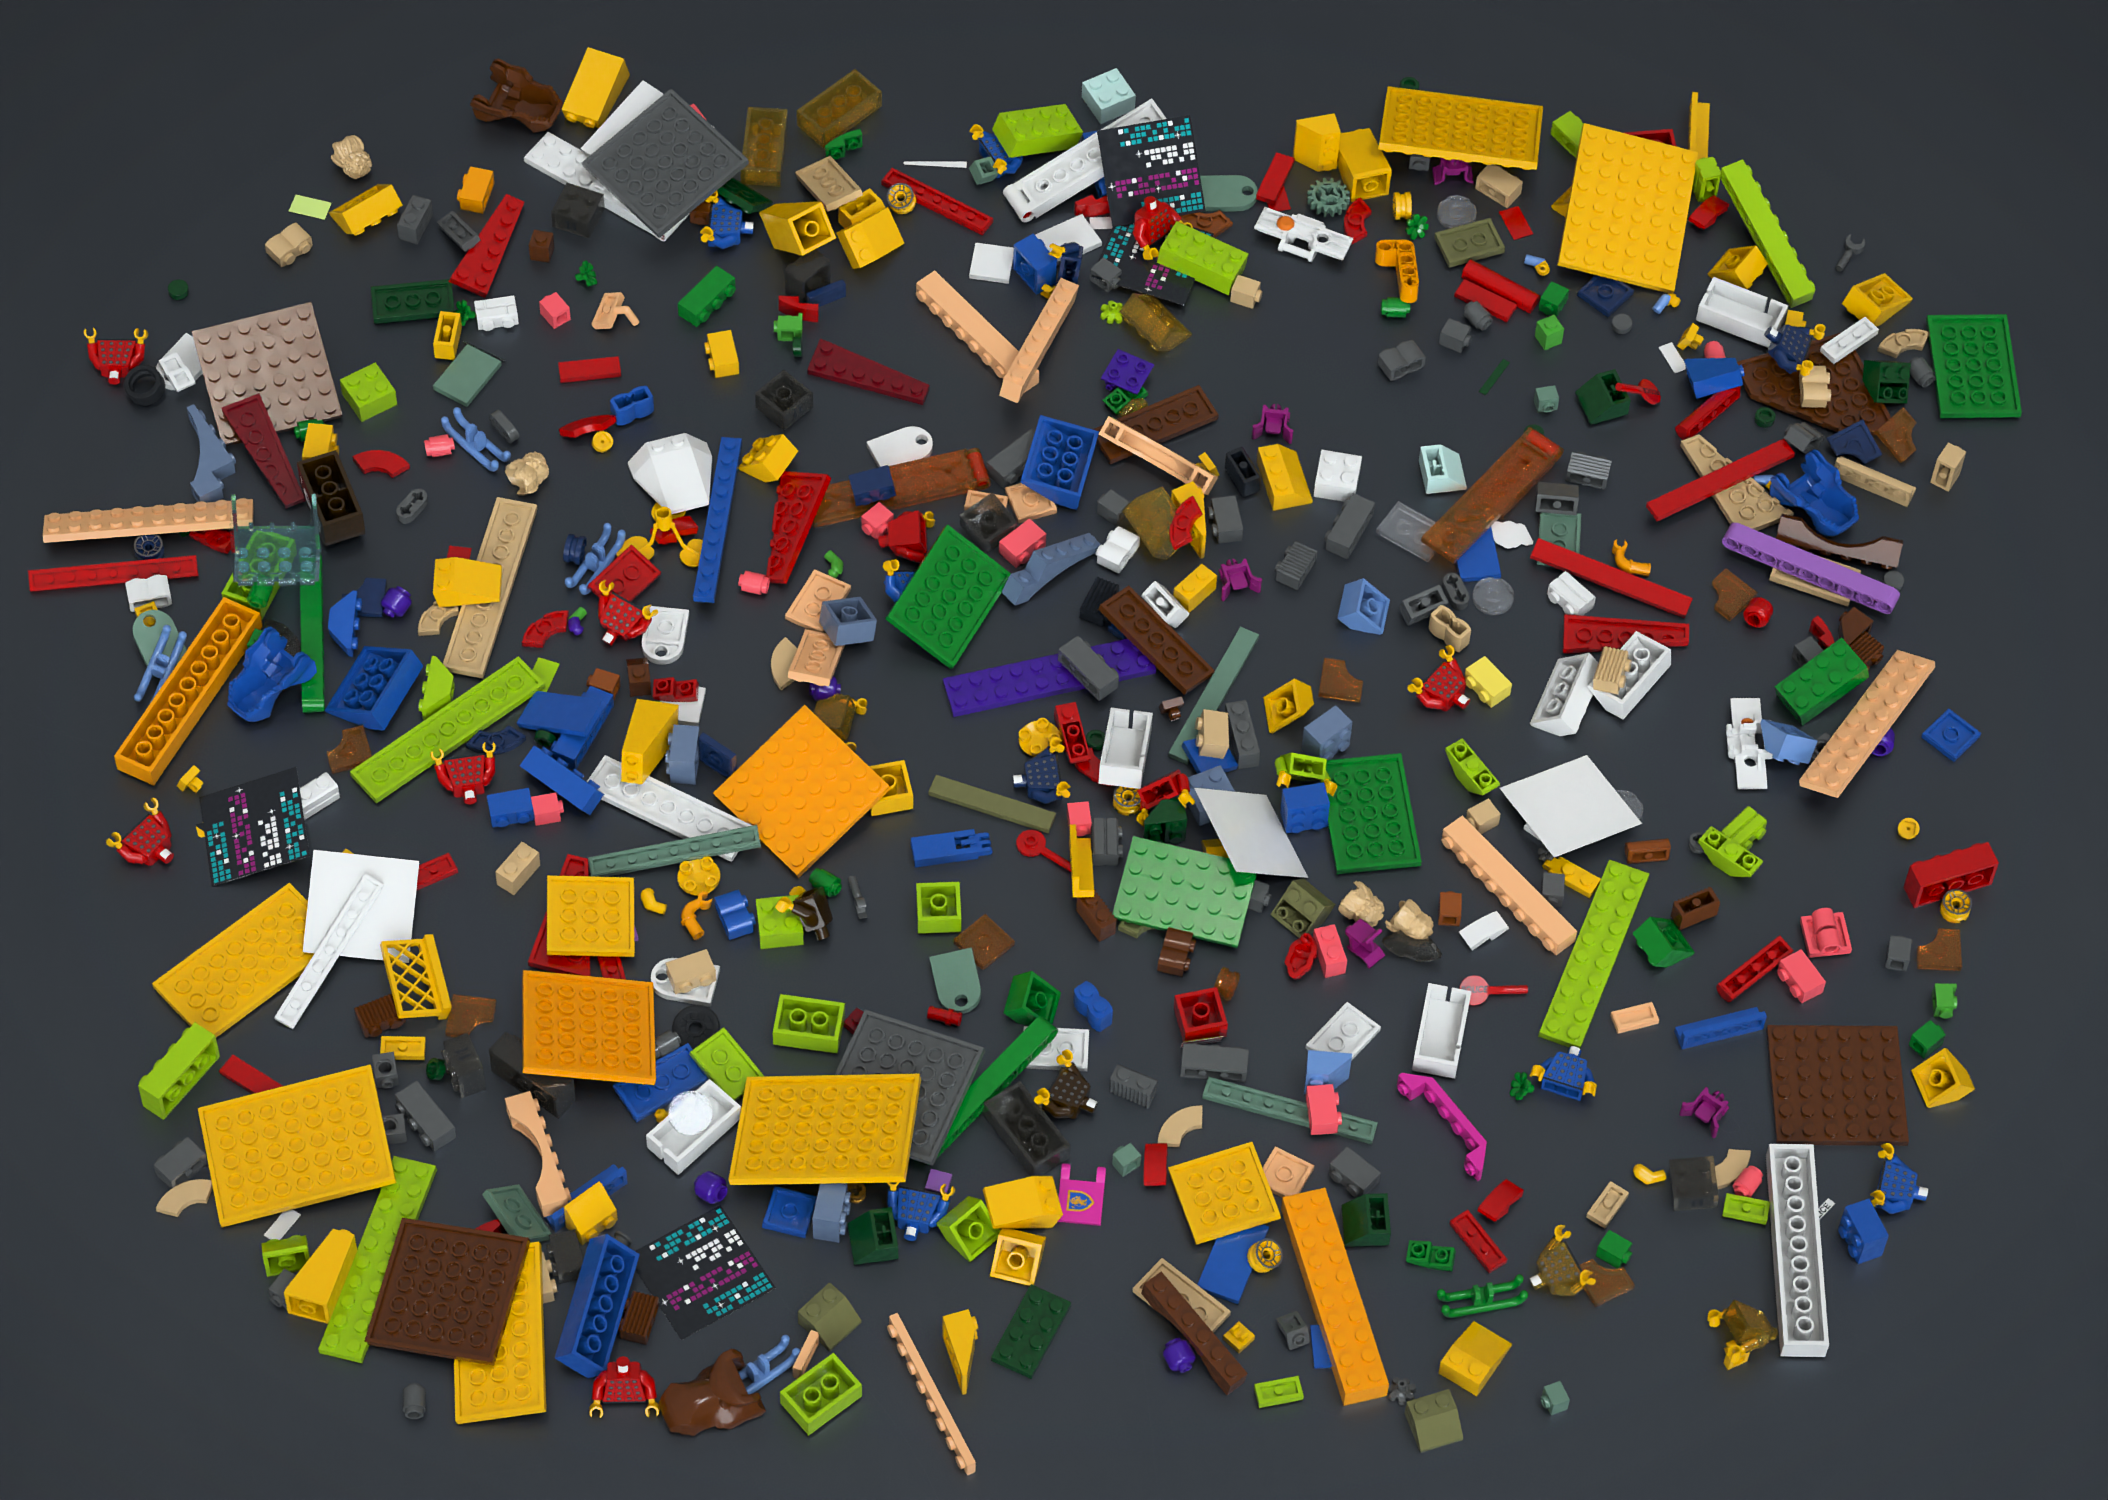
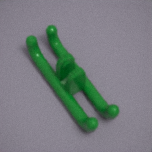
M1518 1274L1515 1276V1279L1509 1282L1494 1285L1492 1282H1488L1483 1287H1479L1477 1284L1473 1285L1472 1289L1446 1293L1444 1289H1439L1437 1291V1298L1443 1302L1471 1298L1473 1303L1471 1306L1450 1309L1448 1305H1443L1441 1308L1442 1315L1448 1318H1456L1518 1306L1528 1298L1526 1290H1522L1518 1296L1498 1301H1493L1495 1293L1518 1288L1523 1283L1524 1277Z

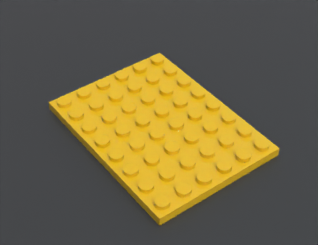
M1388 86L1378 149L1385 152H1402L1406 155L1418 154L1424 157H1441L1446 160L1457 159L1464 162H1480L1485 165L1496 164L1507 168L1519 167L1524 170H1537L1543 106Z
M1584 123L1581 130L1557 265L1668 294L1674 293L1698 152Z
M371 1064L198 1108L221 1227L396 1183Z
M920 1074L747 1077L729 1174L730 1185L906 1182L921 1084Z

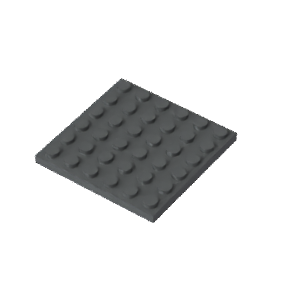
M672 89L582 162L583 167L658 238L663 236L749 164L748 159Z
M865 1009L835 1075L920 1074L921 1084L909 1158L933 1166L986 1051L984 1047Z

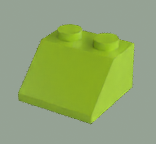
M971 1196L966 1197L936 1223L946 1241L969 1262L995 1242L1000 1233V1229H993L988 1209L982 1199Z
M294 1235L282 1240L271 1239L261 1243L267 1277L280 1275L284 1268L291 1273L298 1272L310 1258L306 1235Z

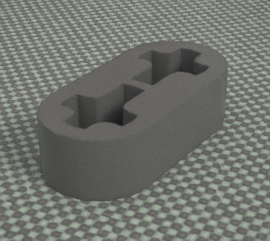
M499 409L489 414L490 422L509 444L519 439L518 431Z
M412 490L398 505L396 515L399 522L403 524L411 523L427 506L428 497L424 490Z
M1455 573L1446 574L1443 578L1442 588L1450 605L1456 610L1466 609L1470 597L1461 577ZM1451 581L1453 584H1455V588H1453V585L1451 583L1448 584V582Z

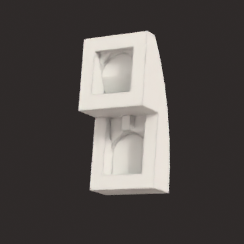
M177 352L158 360L161 369L177 392L196 384L187 366H184Z
M1495 911L1471 923L1459 931V933L1473 951L1489 938L1494 940L1508 930L1509 927L1500 914Z

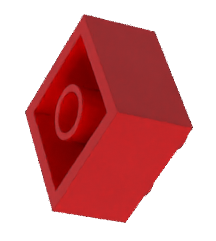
M1217 987L1175 995L1174 1011L1183 1042L1219 1036L1227 1037L1228 1023Z

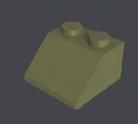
M830 1282L798 1310V1324L808 1333L811 1330L818 1332L819 1343L828 1351L833 1350L862 1323V1320L846 1296Z
M1449 1389L1406 1402L1405 1416L1420 1453L1463 1440L1458 1410Z

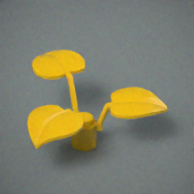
M656 502L651 511L652 518L656 523L653 524L650 541L648 542L646 538L641 536L631 537L624 542L623 547L616 555L618 557L632 544L642 555L650 560L654 556V549L651 546L654 543L657 529L668 531L672 528L683 548L680 552V560L687 566L698 567L703 540L692 539L685 545L672 519L683 517L686 511L671 514V510L668 507H661Z

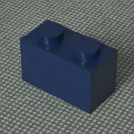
M888 465L848 475L856 506L868 505L871 502L887 500L896 496Z

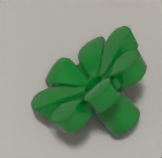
M1413 214L1412 219L1407 220L1408 227L1405 231L1411 239L1415 240L1417 235L1420 238L1425 236L1423 230H1427L1429 227L1425 223L1428 220L1426 216L1420 217L1419 214Z
M587 260L582 262V266L579 267L580 273L575 274V278L578 282L585 280L587 286H593L598 282L594 278L596 277L595 271H591L593 270V265L588 263Z
M462 300L456 303L457 309L455 313H460L461 324L465 326L468 318L474 319L476 313L471 311L467 301Z
M1516 1072L1514 1074L1516 1080L1511 1082V1087L1514 1088L1510 1090V1096H1515L1516 1100H1522L1523 1096H1526L1528 1092L1532 1093L1534 1091V1085L1527 1079V1073Z

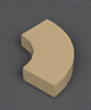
M1905 329L1903 332L1892 333L1881 342L1878 352L1897 358L1900 353L1906 350L1915 349L1922 351L1929 332L1920 329Z
M436 601L433 602V605L427 611H424L420 618L418 636L440 634V628L443 623L449 618L459 615V607H439Z
M786 637L776 646L771 658L772 677L781 691L795 681L788 678V672L798 649Z
M1202 1105L1181 1109L1170 1116L1160 1130L1158 1143H1167L1168 1147H1180L1182 1138L1188 1132L1202 1129Z
M1729 1149L1727 1157L1722 1163L1706 1167L1705 1190H1718L1732 1185L1743 1169L1747 1168L1751 1151Z
M190 1180L173 1187L161 1198L157 1204L156 1211L178 1217L182 1210L189 1205L196 1203L207 1204L213 1189L212 1180Z

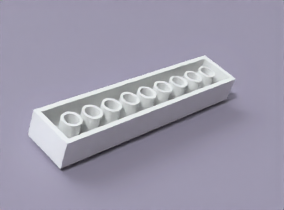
M1769 1144L1766 1153L1780 1356L1825 1357L1829 1347L1814 1145Z

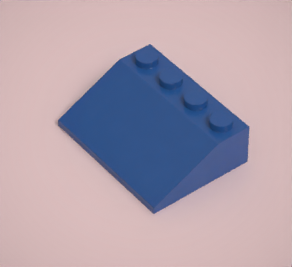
M1040 415L1020 483L1057 505L1077 510L1099 431Z
M364 646L325 711L328 714L367 729L385 730L418 677L423 664L412 649Z

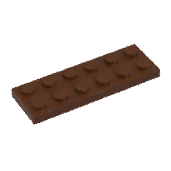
M1197 385L1117 420L1160 444L1218 420L1219 414L1200 385ZM1101 425V426H1099V427H1097V428H1094L1093 430H1096V431H1099V432H1100V430L1102 429L1103 425ZM1098 435L1097 444L1110 464L1134 455V453Z
M1129 585L1100 604L1098 610L1184 695L1214 674L1215 670Z

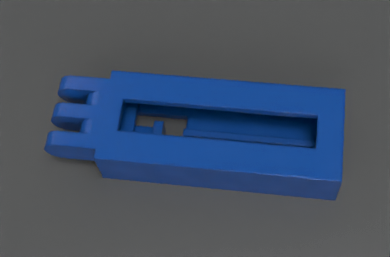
M974 829L912 837L911 849L915 868L978 859V856L991 855L993 851L990 847L989 833L975 834Z

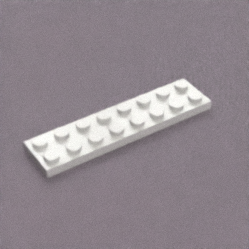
M606 755L587 780L588 782L591 779L600 786L598 790L605 794L601 800L682 839L753 826L648 776L643 784L621 782L622 763ZM738 852L718 856L732 862Z

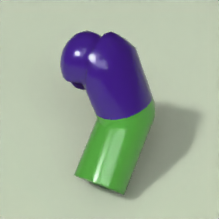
M579 607L568 618L569 631L573 632L576 636L580 635L584 630L580 625V621L587 612L582 607Z

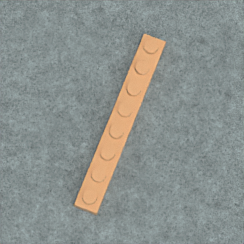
M898 1313L890 1315L889 1325L887 1326L888 1332L892 1338H896L898 1342L897 1349L900 1355L906 1357L909 1373L911 1375L915 1374L918 1380L916 1385L921 1394L924 1393L927 1397V1407L931 1413H935L937 1417L936 1424L939 1430L945 1432L947 1436L945 1439L949 1449H954L957 1455L955 1459L960 1469L964 1468L967 1475L976 1471V1462Z

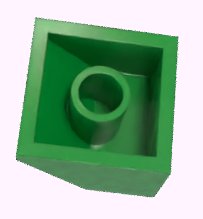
M1649 917L1633 932L1637 939V945L1646 952L1648 961L1655 967L1667 968L1695 953L1671 919Z
M1033 971L1015 975L1012 979L1003 1013L1016 1023L1029 1026L1039 1016L1053 1024L1061 992Z

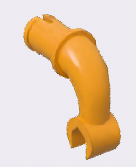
M1616 539L1612 547V553L1615 555L1617 567L1630 574L1649 577L1651 563L1634 562L1632 559L1627 560L1624 556L1628 545L1627 542L1624 540V544L1621 547L1617 545Z
M705 891L699 893L697 899L687 903L681 913V925L687 928L694 940L701 938L705 933L696 920L697 916L694 913L699 908L707 910L712 904V899L704 901L708 896V892Z

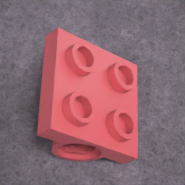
M1820 908L1815 910L1811 916H1802L1800 918L1809 958L1851 953L1852 947L1843 912L1833 913L1831 908Z

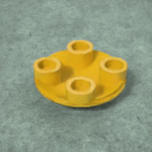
M1039 718L1037 721L1028 723L1019 731V745L1026 754L1035 757L1050 746L1052 738L1058 737L1061 739L1060 732L1046 718Z
M706 856L702 859L683 861L679 866L680 869L677 875L679 886L690 895L698 896L703 891L710 893L719 884L720 870L711 857Z

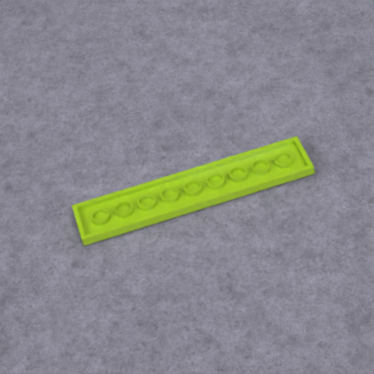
M518 656L350 771V776L377 804L435 764V761L430 757L431 751L433 756L438 759L440 758L439 749H441L444 753V758L470 740L479 730L483 731L531 698L536 691L544 689L545 683Z
M1612 860L1608 861L1538 1037L1566 1047L1575 1046L1581 1049L1648 881L1649 873Z
M397 1156L393 1157L392 1164L396 1183L383 1186L380 1190L352 1266L318 1348L320 1354L363 1363L369 1347L368 1343L364 1342L401 1220L402 1218L418 1220L437 1172L435 1165Z

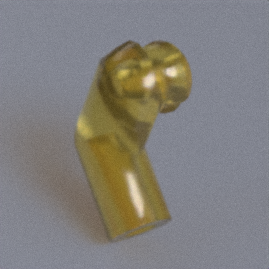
M1143 398L1132 399L1119 414L1123 417L1148 406L1147 401Z

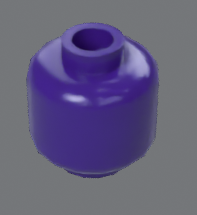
M399 586L389 588L381 600V605L384 608L383 613L390 618H394V616L403 617L412 604L411 594Z
M835 676L832 677L829 686H818L810 683L809 695L817 702L832 703L836 696H840L841 684H837Z
M1891 728L1873 750L1872 754L1885 756L1892 752L1895 733Z
M707 1171L695 1179L694 1190L700 1199L715 1204L726 1197L728 1188L723 1177Z
M1175 1338L1165 1344L1163 1356L1172 1371H1180V1373L1189 1371L1192 1368L1191 1364L1196 1360V1355L1187 1340Z

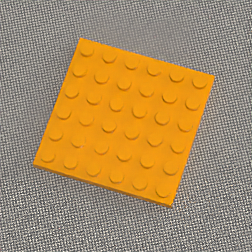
M804 705L719 786L713 794L738 819L751 825H757L760 840L800 878L891 788Z
M523 970V1073L655 1085L653 982Z

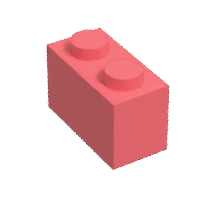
M1029 518L999 541V554L1017 568L1019 565L1028 562L1033 551L1046 546V533Z
M1335 924L1314 929L1313 938L1316 940L1317 957L1324 977L1328 978L1345 974L1347 958Z
M1802 949L1780 960L1777 970L1778 976L1783 982H1786L1791 994L1798 998L1801 1004L1823 993L1826 981Z
M1333 1084L1307 1086L1305 1097L1311 1135L1337 1133L1338 1125H1342L1341 1112H1337L1336 1105H1339L1338 1092H1334Z

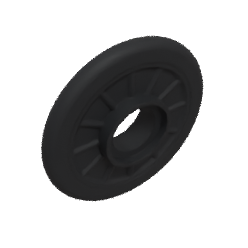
M691 1005L682 1009L676 1015L672 1025V1033L675 1031L681 1039L679 1045L683 1046L689 1043L692 1049H695L720 1030L717 1015L710 1008L703 1005ZM693 1023H700L702 1025L699 1033H692L690 1031Z

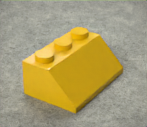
M1335 113L1296 120L1293 147L1295 161L1317 172L1337 169L1341 131Z
M377 184L328 213L346 234H354L356 236L365 231L364 228L368 225L374 226L380 223L382 217L394 215L398 212L397 209L403 205L392 184Z
M1280 444L1258 447L1257 464L1273 511L1313 503L1297 452Z

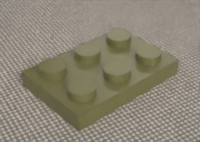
M1491 218L1436 232L1434 236L1449 268L1468 263L1471 259L1476 261L1505 253V246Z

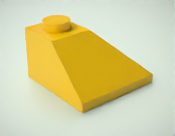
M1294 678L1263 697L1269 733L1273 734L1300 718L1314 705L1311 686Z
M1947 1048L1942 1049L1911 1070L1928 1108L1958 1101L1975 1090L1967 1070Z

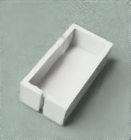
M1713 277L1707 292L1699 304L1696 320L1769 348L1771 341L1764 336V333L1770 326L1776 330L1782 327L1788 305L1771 299L1768 313H1764L1768 297Z
M1111 708L1100 761L1098 784L1141 788L1152 731L1153 713L1134 711L1133 726L1130 729V710Z
M1428 983L1412 1071L1455 1079L1471 991L1452 988L1450 1002L1445 1001L1447 986Z
M710 1079L695 1091L696 1101L694 1095L688 1097L646 1135L647 1148L661 1160L664 1158V1163L678 1175L739 1121L741 1106Z

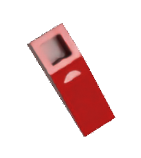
M1076 702L1055 706L1054 719L1069 763L1074 764L1091 760Z

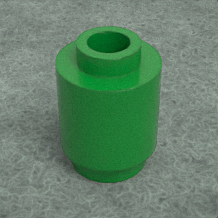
M1387 297L1381 300V315L1406 318V314H1410V303L1401 301L1400 297Z
M316 418L297 422V426L294 427L296 439L299 438L301 442H304L308 423L323 424V420H317Z
M258 576L253 581L247 596V601L253 608L260 609L267 606L273 590V583L269 578Z
M816 868L809 877V883L812 884V887L818 888L823 886L828 897L837 895L842 888L841 879L825 869Z

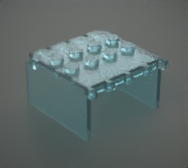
M231 494L230 541L233 582H238V586H253V582H257V586H274V582H278V586L296 585V582H299L300 585H315V581H319L321 548L316 494H311L309 526H295V522H291V526H274V522H270V526H253V522H249V526H238L235 494Z

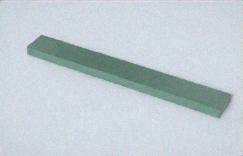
M1240 626L1170 749L1168 757L1188 765L1190 760L1182 748L1183 742L1197 737L1198 730L1195 729L1197 717L1201 716L1203 709L1219 710L1257 643L1259 634Z
M753 825L588 857L591 877H609L681 863L683 861L702 859L706 856L712 857L759 848L761 843L758 827Z
M1208 1076L1202 1099L1310 1128L1306 1103ZM1341 1113L1342 1125H1338L1337 1133L1334 1135L1372 1145L1378 1122Z

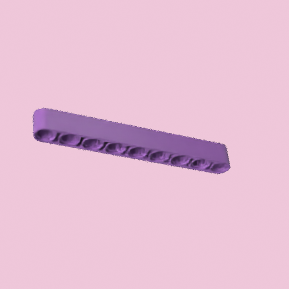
M1731 523L1722 539L1723 545L1732 551L1884 614H1890L1893 611L1900 597L1899 591L1894 587L1740 523Z

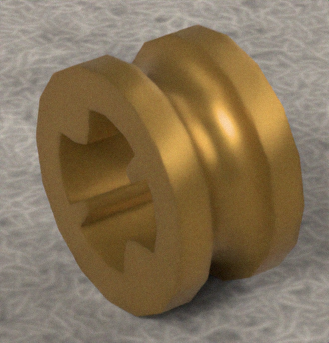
M848 1184V1192H851L850 1202L854 1204L861 1203L866 1197L864 1184ZM853 1189H858L859 1195L854 1196Z

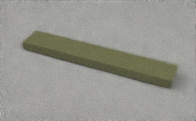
M939 775L935 776L929 789V796L1048 834L1056 817L1055 812Z

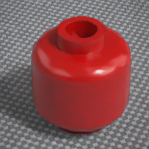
M1754 597L1743 611L1744 620L1752 627L1762 628L1767 625L1773 615V606L1765 598Z

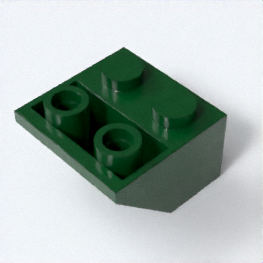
M1864 360L1862 380L1874 402L1907 404L1911 363Z
M1616 369L1596 374L1575 392L1590 425L1628 415L1631 400L1627 392L1617 391L1615 388L1617 383H1622Z
M1178 798L1161 800L1145 819L1144 839L1166 844H1178L1185 841L1187 815L1185 808Z
M1388 1193L1364 1194L1341 1205L1344 1247L1389 1245L1391 1228Z
M892 1207L869 1210L848 1223L854 1265L898 1259V1241Z

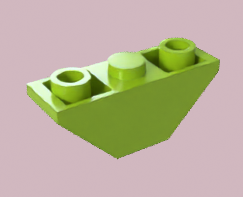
M432 656L431 663L426 666V676L428 678L427 681L423 682L422 686L424 698L419 701V712H422L423 720H426L453 700L455 690L454 676L436 656Z
M1463 738L1445 748L1455 776L1468 792L1483 796L1500 786L1499 781Z
M1712 826L1698 840L1711 863L1729 876L1751 877L1763 864L1762 859Z

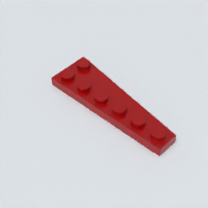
M509 194L504 196L478 235L481 241L468 250L449 279L450 283L485 298L487 296L524 201Z
M1565 614L1563 653L1603 651L1605 646L1620 650L1636 631L1666 647L1688 646L1689 624Z

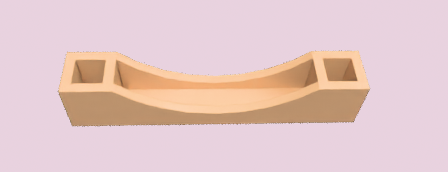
M1108 416L1099 432V435L1154 464L1185 484L1193 481L1197 487L1202 489L1205 495H1209L1218 479L1214 474L1113 417Z
M528 1091L505 1098V1105L512 1128L530 1139L542 1158V1171L536 1186V1195L544 1218L568 1204V1201H571V1195L568 1187H563L562 1183L565 1182L562 1169L558 1170L556 1167L559 1164L556 1152H551L550 1147L553 1145L550 1135H545L544 1129H546L544 1117H539L538 1111H540L537 1098L533 1099L531 1092Z

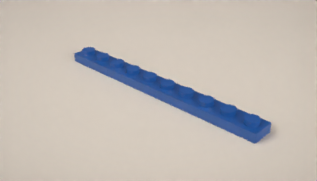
M721 437L693 594L694 602H715L742 448V438Z

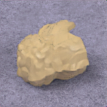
M346 136L342 141L332 144L334 154L331 155L332 161L337 166L342 167L343 172L349 175V177L358 179L371 171L372 162L370 156L364 151V144L358 136Z
M534 451V453L525 454L522 459L514 460L508 464L505 473L512 485L520 487L517 494L523 496L537 491L539 484L548 477L549 468L545 457L541 453Z
M1355 881L1353 883L1357 886L1356 890H1351L1341 900L1338 910L1348 919H1354L1355 923L1361 918L1371 927L1376 926L1378 921L1384 916L1382 914L1384 912V905L1377 896H1373L1371 889L1365 886L1364 883Z
M1408 899L1406 902L1400 901L1399 911L1392 917L1390 922L1387 920L1385 922L1387 929L1399 935H1404L1405 939L1412 944L1419 945L1427 940L1428 936L1433 934L1432 928L1434 925L1431 917H1428L1427 914L1421 911L1419 906L1411 899Z

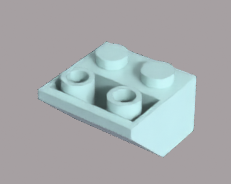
M1441 444L1422 446L1420 448L1419 465L1426 494L1467 489L1458 453Z

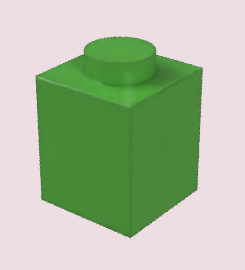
M1555 315L1537 321L1535 337L1544 350L1562 343L1564 328Z

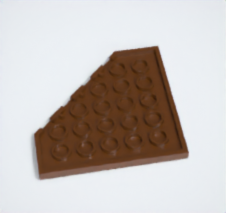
M1840 333L1823 337L1821 340H1813L1805 359L1812 361L1813 366H1826V372H1830V383L1827 384V388L1831 389V401H1827L1826 408L1801 407L1800 370L1789 374L1785 369H1781L1769 353L1737 362L1738 365L1742 364L1745 373V376L1742 377L1743 386L1748 396L1753 400L1835 432H1839L1862 419L1872 436L1894 430L1895 424L1884 403L1873 401L1862 380L1864 365L1856 350L1835 364L1820 352L1821 346Z

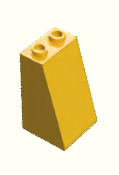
M588 47L563 104L562 112L564 117L570 122H581L589 128H600L630 76L625 60Z
M1370 128L1357 129L1341 133L1337 166L1344 185H1347L1346 190L1350 191V202H1354L1360 197L1362 200L1389 195L1392 170L1382 150L1378 149L1379 145Z
M820 201L774 204L759 212L774 249L803 256L836 239L823 204Z
M643 699L636 700L622 748L621 782L643 784L658 765L666 751L669 750V732L673 733L674 724L678 725L679 705Z
M332 1229L285 1289L284 1297L289 1314L326 1324L329 1323L357 1253L354 1234L345 1229Z

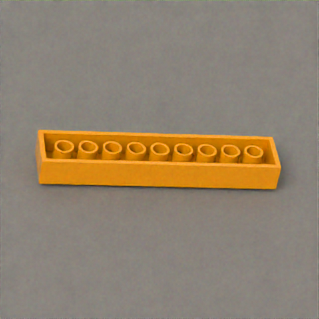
M223 597L114 755L117 770L153 786L156 784L247 650V643L255 628L261 630L263 627L260 612Z
M1326 1188L1282 1197L1281 1211L1317 1324L1320 1326L1343 1406L1387 1396L1389 1382Z

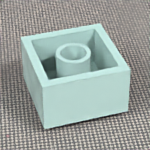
M1117 68L1082 82V98L1100 124L1135 109L1136 95Z

